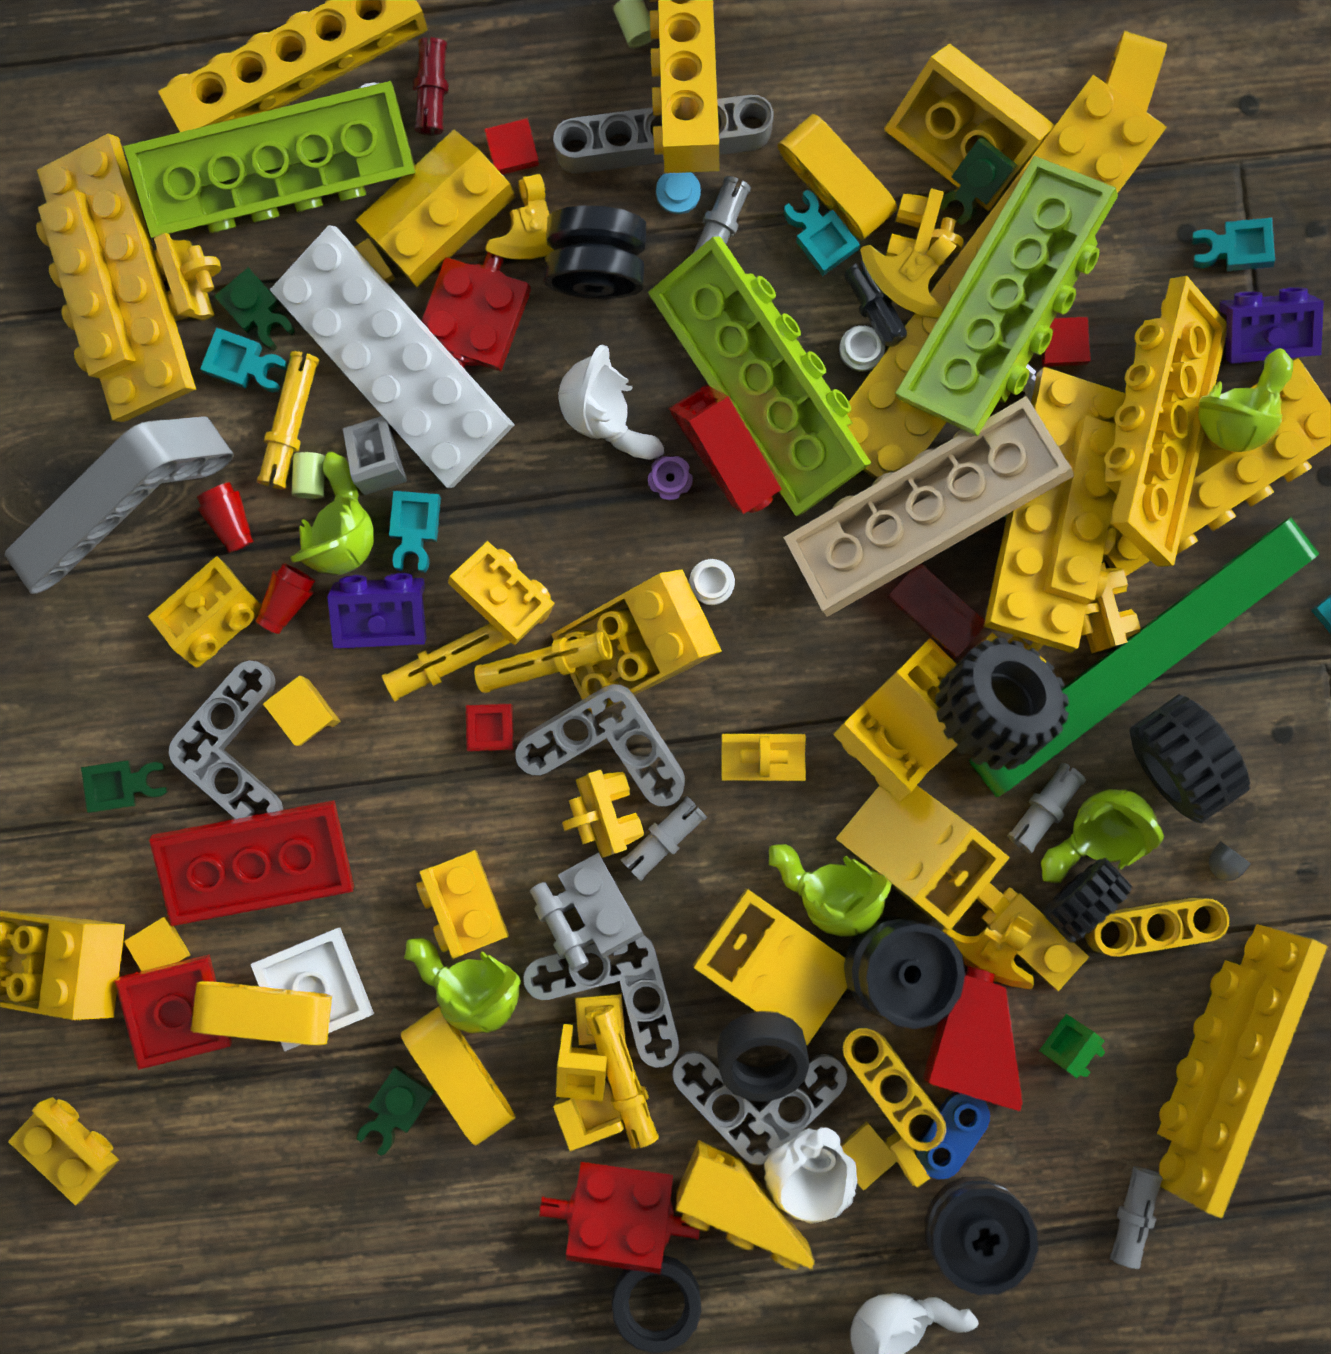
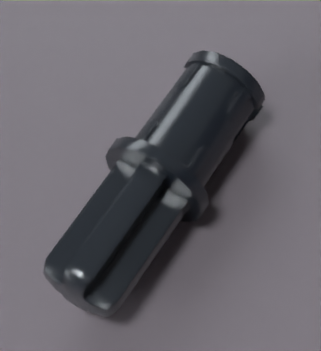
M863 261L860 262V266L863 269L862 272L859 270L857 263L852 265L845 272L844 278L849 283L860 303L859 312L861 316L868 317L883 345L891 347L898 345L900 341L906 338L907 331L891 304L893 300L882 292L871 278Z

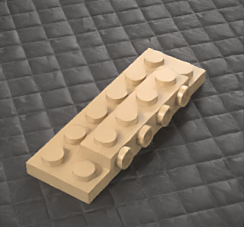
M1025 396L989 417L978 437L963 429L959 430L950 441L936 449H928L919 453L912 463L896 472L883 474L874 481L871 487L855 496L851 495L840 499L835 503L833 509L783 538L820 608L828 617L1068 480L1074 474L1028 397Z

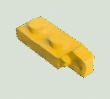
M989 882L976 898L988 909L981 918L988 924L987 928L992 931L995 930L1000 934H1004L1017 915L1034 924L1033 928L1028 932L1031 936L1029 941L1016 955L1056 991H1059L1089 958L1074 942H1068L1021 893H1016L1011 887L1002 894Z

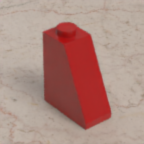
M704 385L668 408L730 504L743 514L748 511L749 513L758 512L773 501L772 496L782 490L728 395L708 385Z
M968 966L961 997L952 1011L938 1023L923 1079L929 1084L1020 1111L1023 1100L1006 987L993 983L994 973Z

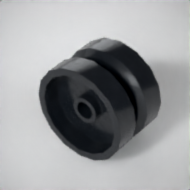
M583 205L555 210L547 217L546 241L547 245L554 249L545 257L544 283L547 287L565 295L589 299L625 298L636 295L643 290L644 261L637 256L645 251L646 221L639 215L612 207Z
M898 916L879 918L868 931L862 934L858 933L848 946L844 964L847 988L857 1004L873 1015L883 1018L896 1026L912 1029L934 1025L947 1016L961 997L965 979L962 955L952 938L934 926Z
M983 1176L962 1177L944 1185L930 1202L924 1219L925 1241L942 1273L958 1288L976 1295H999L1018 1286L1031 1271L1038 1252L1037 1228L1028 1209L1001 1183ZM985 1228V1235L982 1238L978 1239V1230Z

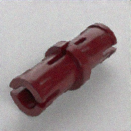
M424 37L418 40V77L413 80V91L417 93L415 131L421 134L432 135L431 128H433L434 134L439 135L444 132V95L449 93V83L445 80L447 42L440 38L430 37V45H428V39Z

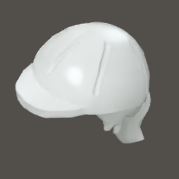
M599 345L592 356L576 363L561 381L558 397L565 420L578 433L595 439L605 438L615 448L633 457L648 460L661 457L664 454V447L657 437L629 430L625 425L627 404L622 390L630 391L633 387L626 385L628 379L611 367L608 346Z
M880 1294L866 1301L858 1310L852 1322L850 1339L854 1354H905L919 1343L927 1325H931L933 1322L940 1324L950 1331L963 1333L975 1329L978 1326V1320L970 1309L957 1310L938 1297H928L924 1300L915 1301L912 1297L904 1294Z

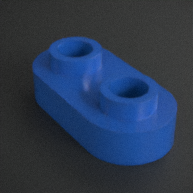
M958 1092L950 1094L938 1109L946 1122L944 1140L937 1147L928 1151H918L915 1149V1155L928 1176L935 1179L950 1178L960 1170L990 1122L989 1108L984 1100ZM966 1108L973 1109L975 1114L974 1120L970 1124H961L959 1121L960 1112ZM933 1119L918 1141L930 1142L934 1139L937 1133V1125ZM937 1148H946L948 1150L947 1160L943 1163H935L932 1159L933 1152Z

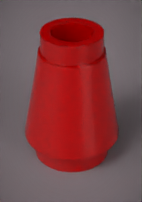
M230 482L218 485L196 497L201 506L197 510L222 544L226 546L228 553L240 550L254 542L250 535L251 531L239 490L234 491Z
M282 563L278 571L273 570L259 615L255 621L263 628L280 634L282 629L313 595L311 588L315 580L305 572L289 564Z

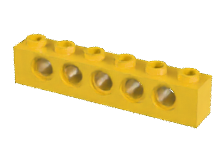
M326 0L324 4L309 12L302 11L292 15L286 24L269 33L261 32L254 35L241 48L231 53H221L214 56L201 69L191 74H181L174 77L166 87L158 92L179 131L192 130L282 108L428 31L417 0ZM368 11H381L375 19H362L363 15ZM334 30L341 31L337 39L332 41L323 40L328 32ZM290 52H302L297 60L292 62L284 61L285 56ZM262 72L261 77L253 83L244 82L250 73ZM215 92H222V96L217 102L205 104L209 95Z
M650 0V2L658 1V10H650L651 39H659L660 48L651 49L652 77H661V87H652L653 116H662V126H653L654 155L664 156L665 173L720 171L713 0Z

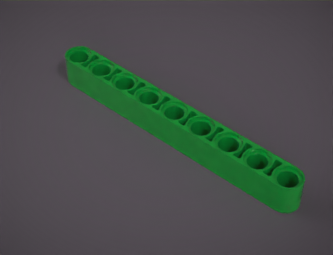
M1291 517L1142 627L1140 632L1130 636L1127 639V643L1117 646L1064 686L1061 691L1068 695L1069 705L1064 708L1069 713L1067 722L1062 725L1064 729L1029 761L1010 770H1007L1005 766L999 770L989 769L987 762L978 765L972 762L971 758L968 762L996 798L1001 796L1302 569L1320 553Z

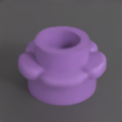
M677 456L658 458L652 464V473L648 475V484L651 490L658 492L660 497L666 500L678 499L682 492H688L693 481L692 475L689 474L688 463ZM668 474L674 475L675 479L672 482L666 480Z

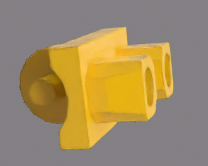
M931 188L928 197L903 194L895 222L917 227V235L914 240L892 234L885 256H897L908 246L924 255L928 248L942 234L956 245L951 253H959L962 250L964 239L953 233L956 223L954 219L945 217L942 220L940 229H934L944 194L943 191Z
M167 233L155 237L154 241L157 249L154 250V254L163 282L168 280L170 291L166 293L175 321L188 317L204 321L215 316L207 292L214 289L211 277L221 271L219 259L213 256L204 257L201 246H192L188 240H173L170 234Z
M1102 563L1101 570L1108 573L1106 588L1099 598H1095L1094 601L1087 604L1081 636L1087 635L1092 653L1127 643L1126 638L1140 632L1141 629L1137 614L1132 609L1119 612L1114 598L1115 595L1127 592L1128 583L1124 569L1106 568L1105 563Z
M722 734L721 781H806L805 734Z
M598 770L576 779L581 796L569 800L574 818L562 822L564 831L577 828L582 844L596 841L601 858L627 850L626 845L644 836L640 819L636 813L621 818L616 817L612 801L630 795V788L624 772L602 774V771Z

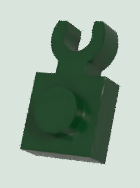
M981 137L976 141L951 176L961 185L960 188L953 189L942 198L940 209L944 211L951 205L953 200L960 201L964 206V213L957 222L963 225L976 213V199L978 198L986 205L991 202L1017 167V164Z
M249 267L214 296L247 334L258 326L260 340L272 351L278 348L270 338L272 329L282 327L289 335L295 334L294 327L285 316L272 314L281 304Z
M129 760L81 767L87 813L136 806L134 794L136 792H142L149 797H161L167 794V787L153 789L147 783L148 775L153 771L164 770V764L158 762L148 763L137 773H131Z
M399 1066L394 1067L368 1106L379 1116L377 1119L368 1121L360 1128L357 1140L362 1142L370 1131L380 1132L383 1136V1144L378 1149L377 1154L380 1156L384 1155L394 1143V1128L397 1126L407 1133L435 1091Z

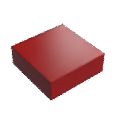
M528 118L485 129L493 164L502 175L540 166Z
M1088 317L1054 318L1049 326L1053 330L1051 341L1047 349L1042 353V367L1088 365L1091 361Z
M512 704L466 705V743L468 752L514 750Z

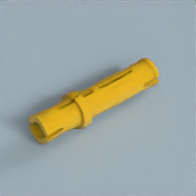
M300 351L290 352V360L271 432H266L264 437V443L267 444L259 476L256 480L257 483L269 487L272 472L276 469L273 488L280 490L286 488V480L293 452H298L301 441L297 437L316 366L319 363L318 358L307 354L303 371H299L303 359V352Z
M489 623L429 654L426 650L418 653V659L388 674L382 675V678L394 701H397L399 698L429 683H432L433 686L441 683V677L511 642Z
M603 630L598 631L596 634L570 641L566 638L557 639L549 647L518 654L484 665H476L474 671L476 684L482 693H488L491 690L560 672L562 675L575 672L576 667L611 659L612 646L607 633Z
M611 1005L607 1006L606 1011L604 1007L595 1009L586 1014L585 1018L593 1034L599 1055L607 1056L606 1076L614 1098H611V1103L614 1110L620 1113L631 1148L636 1149L638 1146L640 1148L648 1146L657 1141L659 1136L648 1111L646 1100L649 1096L646 1088L640 1086L614 1007Z

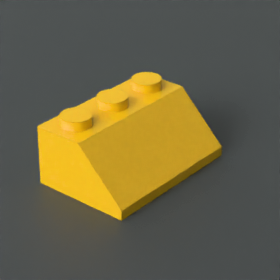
M948 44L930 57L884 130L958 188L961 185L951 176L976 141L983 137L1014 161L1017 167L991 202L986 205L978 198L976 199L977 203L989 211L1013 183L1055 125L951 44Z
M456 130L447 135L414 166L416 173L403 176L356 219V222L416 287L422 284L443 264L445 257L450 258L515 198L508 180L477 147Z

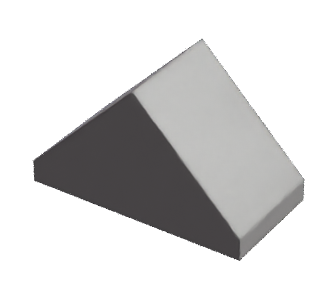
M383 416L343 428L350 474L354 484L364 495L407 482L390 425Z

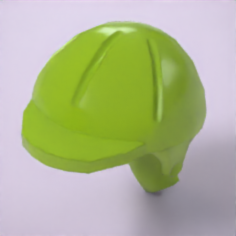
M1278 348L1265 357L1264 370L1256 388H1234L1221 394L1222 383L1220 381L1217 385L1213 386L1207 396H1202L1199 399L1198 417L1201 426L1208 438L1216 445L1233 452L1251 451L1262 446L1275 435L1282 422L1283 415L1281 414L1282 402L1279 394L1291 379L1293 372V360L1284 349Z
M328 452L325 455L322 468L336 497L332 503L318 513L312 527L305 519L301 520L303 526L299 527L301 549L296 554L290 556L292 562L302 561L304 565L320 573L341 575L358 568L369 556L373 546V524L370 516L358 502V490L352 480L349 463L345 457L334 452Z
M1108 789L1095 793L1084 801L1079 808L1071 837L1061 844L1048 849L1041 861L1043 881L1061 883L1069 869L1081 857L1086 855L1097 861L1106 858L1110 863L1120 861L1118 864L1120 870L1126 865L1130 866L1143 856H1147L1161 844L1164 838L1153 809L1140 795L1132 791Z
M786 844L770 846L768 865L778 868L785 886L799 893V896H802L803 904L810 920L825 933L837 936H857L858 933L862 934L868 931L882 914L885 898L891 889V882L884 874H878V872L869 869L857 860H850L848 856L843 858L846 865L827 864L812 873L805 872L797 852L791 846Z
M424 938L407 940L404 959L414 962L422 980L428 985L435 987L436 1000L441 1007L442 1015L449 1024L468 1033H489L499 1029L508 1021L517 1005L520 984L519 976L509 966L502 964L491 955L487 956L482 951L480 953L482 960L466 959L450 968L444 967L437 948L431 941Z

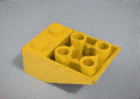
M683 570L659 573L551 634L553 640L566 638L570 641L596 634L598 631L603 630L610 639L612 646L611 659L576 667L575 672L570 674L582 700L611 684L622 685L636 695L722 652ZM607 698L608 703L605 709L617 703H614L610 698Z
M879 785L835 838L869 868L878 872V874H884L894 889L941 928L949 931L1010 858L973 826L918 785L900 802Z
M747 888L693 963V967L755 1011L778 1012L792 1018L802 1028L806 1045L810 1043L847 989L844 972L846 958Z
M0 911V1007L70 1020L114 1018L117 996L115 980L119 977L125 924Z
M698 1140L676 1192V1210L683 1213L682 1220L702 1230L707 1231L710 1225L726 1231L728 1232L726 1239L742 1248L753 1250L754 1245H758L772 1252L771 1259L790 1269L797 1270L799 1264L812 1269L814 1259L808 1241L787 1215L776 1207L771 1195L743 1160Z

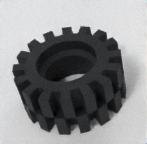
M1106 858L1099 859L1094 864L1088 866L1083 873L1080 872L1075 876L1071 883L1066 884L1063 890L1054 896V900L1048 903L1043 911V915L1068 942L1073 943L1075 940L1081 939L1085 933L1088 934L1094 930L1098 923L1101 924L1105 921L1106 916L1113 913L1118 908L1117 905L1127 898L1126 895L1131 892L1132 885Z

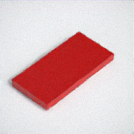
M335 800L153 834L149 838L171 926L350 893L354 890V882Z

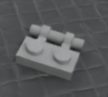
M599 853L558 874L566 889L563 893L553 896L546 882L540 883L530 890L537 904L534 910L540 922L547 923L556 940L553 944L560 958H566L573 972L589 964L582 949L590 944L595 943L604 958L644 936ZM573 907L576 908L585 924V927L572 932L563 915L564 912Z

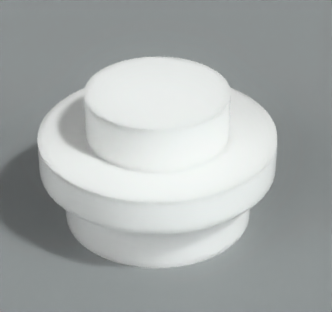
M856 326L849 329L843 335L839 346L842 361L849 368L856 371L873 369L885 352V345L880 341L876 331L869 326Z
M708 559L700 562L693 568L689 584L698 601L706 605H717L730 597L734 589L735 579L732 570L727 564L720 560Z

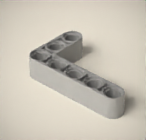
M208 417L148 421L138 424L120 436L6 550L5 557L31 594L42 592L58 583L161 483L210 476L229 464L234 454Z

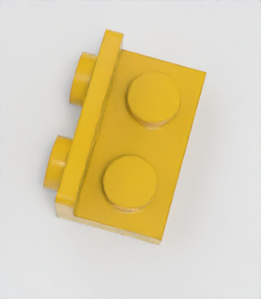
M487 541L449 576L448 584L515 646L538 623L542 624L549 617L555 603L551 600L548 590L536 580L530 581L517 569V563L508 552L503 549L497 550Z
M216 556L148 617L171 648L195 668H198L208 659L212 658L236 634L246 628L259 615L262 604L247 591L230 568Z
M476 850L420 871L423 881L416 883L418 893L426 909L433 907L439 924L433 926L437 943L443 953L450 951L454 959L509 937Z
M51 1097L39 1102L32 1109L34 1114L8 1142L76 1206L84 1200L115 1166L119 1159L111 1152L113 1146L103 1135L96 1131L90 1133L78 1121L79 1114L69 1103L61 1099L55 1100Z

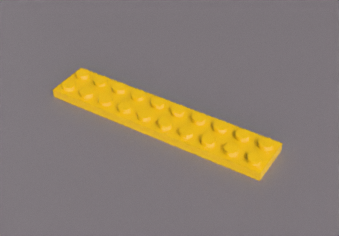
M1093 74L1033 156L1114 186L1117 193H1119L1167 126ZM1033 156L930 292V295L943 306V311ZM915 313L905 326L907 331L906 338L900 341L898 345L889 347L849 401L851 411L847 415L853 424L848 428L871 461V464L863 470L875 479L883 474L896 472L912 463L919 453L928 449L947 423L899 400L895 394L937 323V318Z

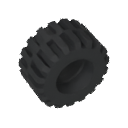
M996 638L992 643L989 640H985L974 647L941 680L938 686L940 691L935 696V704L941 707L936 712L938 722L945 724L946 728L943 730V733L947 739H953L957 743L955 748L962 755L965 752L971 755L972 762L978 765L987 762L989 769L999 770L1003 766L1007 770L1017 768L1020 764L1023 765L1064 729L1062 725L1067 722L1069 715L1064 709L1069 705L1068 695L1061 691L1065 685L1061 677H1056L1052 672L1055 668L1049 661L1045 663L1039 658V652L1033 648L1030 650L1025 649L1023 643L1013 640L1010 644H1008L1005 638Z
M1177 695L1130 727L1129 734L1132 747L1143 770L1170 805L1188 819L1196 823H1203L1250 790L1248 771L1237 747L1216 719L1190 698Z

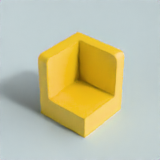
M300 675L263 703L295 746H302L327 725L335 727L341 722L310 680Z
M563 1024L557 1066L556 1097L603 1101L607 1056H600L598 1050L572 1047L573 1025Z
M605 1081L603 1101L560 1098L555 1101L553 1108L570 1151L623 1131L624 1123L619 1111H615L611 1098H614L607 1081Z

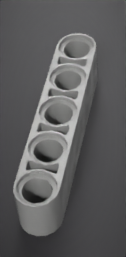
M744 95L717 99L719 155L753 151L762 148L768 143L771 137L773 109L766 98L759 95ZM652 107L564 120L557 126L553 139L558 163L564 170L570 173H585L664 162V156L654 155L653 126H662V116H653ZM748 117H756L763 122V125L756 129H749L741 121ZM617 134H624L630 138V141L621 147L611 145L608 142L612 136ZM572 140H580L586 144L578 152H569L564 149L565 144Z

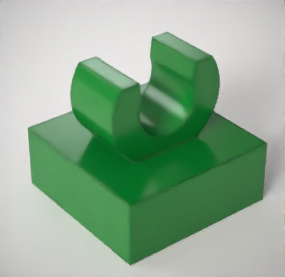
M1065 1014L1039 1051L1078 1079L1080 1075L1083 1077L1089 1076L1091 1072L1086 1066L1095 1054L1100 1057L1105 1054L1102 1047L1105 1040L1085 1025Z

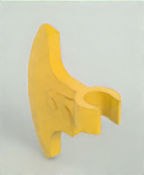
M540 174L523 177V180L518 181L519 192L525 207L512 210L510 212L511 227L509 232L505 236L489 239L485 246L487 252L496 256L509 259H534L547 256L550 252L554 251V249L547 245L546 241L549 211L545 202L543 179Z
M942 234L924 255H921L910 246L901 254L893 257L881 254L871 245L863 246L860 249L863 262L871 278L882 292L895 303L919 315L937 319L941 316L943 306L930 295L928 283L938 267L956 247L946 236Z
M1017 915L1004 934L985 928L981 934L973 937L964 936L952 929L950 931L946 929L941 930L952 938L962 955L963 964L967 967L972 966L994 973V981L1024 989L1033 988V976L1018 967L1014 962L1017 952H1020L1025 947L1031 937L1028 934L1034 926L1031 922Z

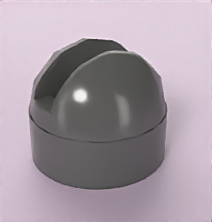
M1222 841L1214 848L1209 858L1210 870L1217 878L1224 881L1236 880L1251 865L1250 862Z

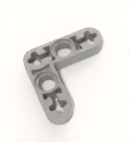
M246 661L236 666L175 735L169 746L170 760L175 767L235 819L253 816L255 813L254 809L246 802L240 801L238 807L233 805L234 801L245 795L250 784L254 787V790L247 793V795L258 803L268 800L270 803L266 809L268 813L284 810L282 802L277 795L224 750L275 690L276 680L274 673L269 667L257 661ZM260 671L262 675L259 678V682L263 687L259 692L250 689L241 699L249 702V705L244 710L242 705L235 699L228 697L227 693L232 690L233 693L239 695L247 686L246 680L243 679L244 675L247 672L256 675ZM223 703L228 704L234 711V721L228 728L219 730L211 722V713L216 706ZM200 724L206 732L218 737L215 744L212 740L205 739L199 746L198 752L202 755L199 761L189 759L185 762L183 758L187 752L183 745L186 742L195 744L203 737L204 733L197 731V727ZM231 768L238 776V786L232 793L225 795L216 789L214 783L215 776L221 769Z
M611 684L603 687L532 729L522 737L516 749L518 766L528 774L542 775L607 738L644 796L651 803L657 806L672 805L680 799L685 786V775L682 768L634 694L622 685ZM607 698H610L614 703L622 701L625 704L621 711L622 716L619 717L615 712H610L601 718L599 725L602 729H599L595 716L605 709L608 703ZM570 719L581 720L588 728V736L580 741L571 740L565 735L563 724ZM636 734L643 735L650 740L652 751L645 756H636L628 750L626 745L627 739ZM554 735L557 744L547 750L544 761L538 756L532 759L528 756L531 743L536 748H541L550 743ZM658 757L662 760L658 761L656 769L663 779L670 777L674 779L670 792H667L664 787L658 789L654 787L657 775L650 765ZM648 767L645 772L642 771V768Z
M646 936L635 940L638 948L646 947L648 955L642 958V966L634 968L631 961L617 963V967L621 972L619 974L611 975V960L609 956L602 957L595 943L582 950L584 954L593 953L598 955L603 962V972L596 979H585L579 975L578 971L573 972L569 966V973L576 985L567 987L566 977L553 981L551 984L552 990L545 991L544 987L540 984L534 985L532 977L539 974V966L546 965L548 972L564 969L560 962V959L564 958H560L558 953L540 957L526 968L524 985L527 992L540 1000H550L620 981L636 1047L641 1059L647 1065L656 1068L671 1064L677 1057L679 1039L656 950L652 941ZM628 945L615 951L614 956L627 952ZM641 987H652L660 996L659 1006L651 1013L640 1012L633 1003L634 993ZM664 1014L667 1024L658 1023L659 1033L662 1039L670 1038L672 1045L665 1048L664 1057L657 1058L655 1051L647 1052L645 1045L651 1043L652 1038L649 1026L640 1030L638 1021H653Z
M685 1052L678 1057L673 1068L674 1083L678 1089L745 1160L756 1165L765 1164L774 1148L788 1143L803 1131L841 1094L847 1082L846 1070L837 1058L828 1054L816 1055L809 1060V1069L804 1080L808 1088L818 1078L814 1070L819 1065L825 1069L833 1065L837 1070L833 1073L836 1083L832 1087L824 1083L813 1092L815 1096L820 1098L815 1105L812 1104L806 1092L798 1088L783 1098L767 1101L760 1109H757L749 1100L734 1095L724 1084L712 1089L704 1102L699 1100L697 1096L703 1094L704 1089L695 1080L690 1081L688 1084L682 1080L685 1076V1069L682 1066L685 1063L689 1062L695 1066L701 1062L705 1065V1068L702 1070V1076L710 1085L713 1084L715 1078H718L723 1083L717 1065L702 1052ZM720 1095H732L739 1102V1112L731 1120H721L713 1113V1102ZM788 1096L799 1097L805 1104L804 1115L794 1122L785 1121L778 1112L780 1102ZM748 1112L755 1117L747 1122L748 1126L758 1135L764 1131L769 1133L766 1139L769 1148L765 1152L758 1148L750 1152L747 1149L750 1145V1140L741 1128L736 1136L729 1132L741 1125Z

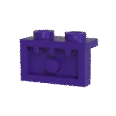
M1300 287L1283 288L1279 290V296L1262 297L1263 293L1255 291L1238 292L1234 294V300L1220 301L1219 311L1227 315L1226 360L1228 362L1264 361L1268 354L1278 348L1284 349L1290 358L1321 355L1324 301L1308 294V289Z
M395 573L386 576L385 580H367L362 575H350L340 578L339 582H334L327 596L333 648L425 644L427 637L423 606L424 578H412V575L408 573Z

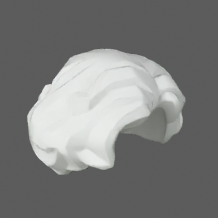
M820 1128L818 1130L806 1129L788 1143L771 1151L764 1165L766 1188L776 1207L788 1213L795 1220H802L810 1224L826 1221L841 1215L853 1203V1196L856 1194L855 1189L857 1186L856 1162L843 1152L840 1146V1138L833 1130L829 1128Z

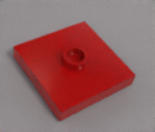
M210 954L116 978L115 984L138 1070L231 1047V1036L191 1031L197 982H217Z

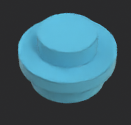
M664 173L659 178L656 185V197L660 206L667 212L684 214L691 211L699 202L701 194L700 183L693 173Z

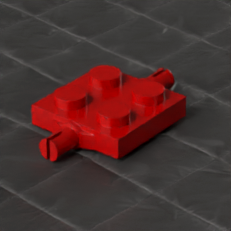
M489 252L486 254L483 265H470L445 257L423 315L422 323L463 368L465 365H482L501 372L532 289L529 283L504 275L500 271L504 257L496 256Z
M581 1162L577 1187L571 1195L570 1201L547 1198L545 1196H542L539 1217L567 1220L569 1239L566 1260L660 1274L663 1251L670 1240V1235L698 1240L700 1233L699 1228L682 1220V1217L673 1216L670 1200L673 1175Z

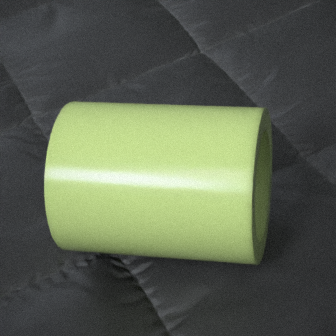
M620 0L614 5L613 11L629 47H640L653 40L650 33V15L643 0Z
M310 452L293 454L292 496L307 499L324 497L325 474L323 473L322 464L325 455Z

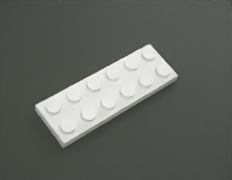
M328 225L270 289L447 488H453L515 426L337 227Z

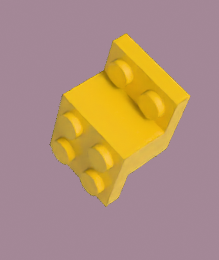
M931 638L833 734L842 743L846 752L852 757L857 758L875 777L877 783L884 790L890 792L899 802L912 792L928 771L957 746L953 739L948 740L943 733L946 726L944 723L938 722L936 712L941 707L935 704V696L940 691L938 686L941 680L957 664Z

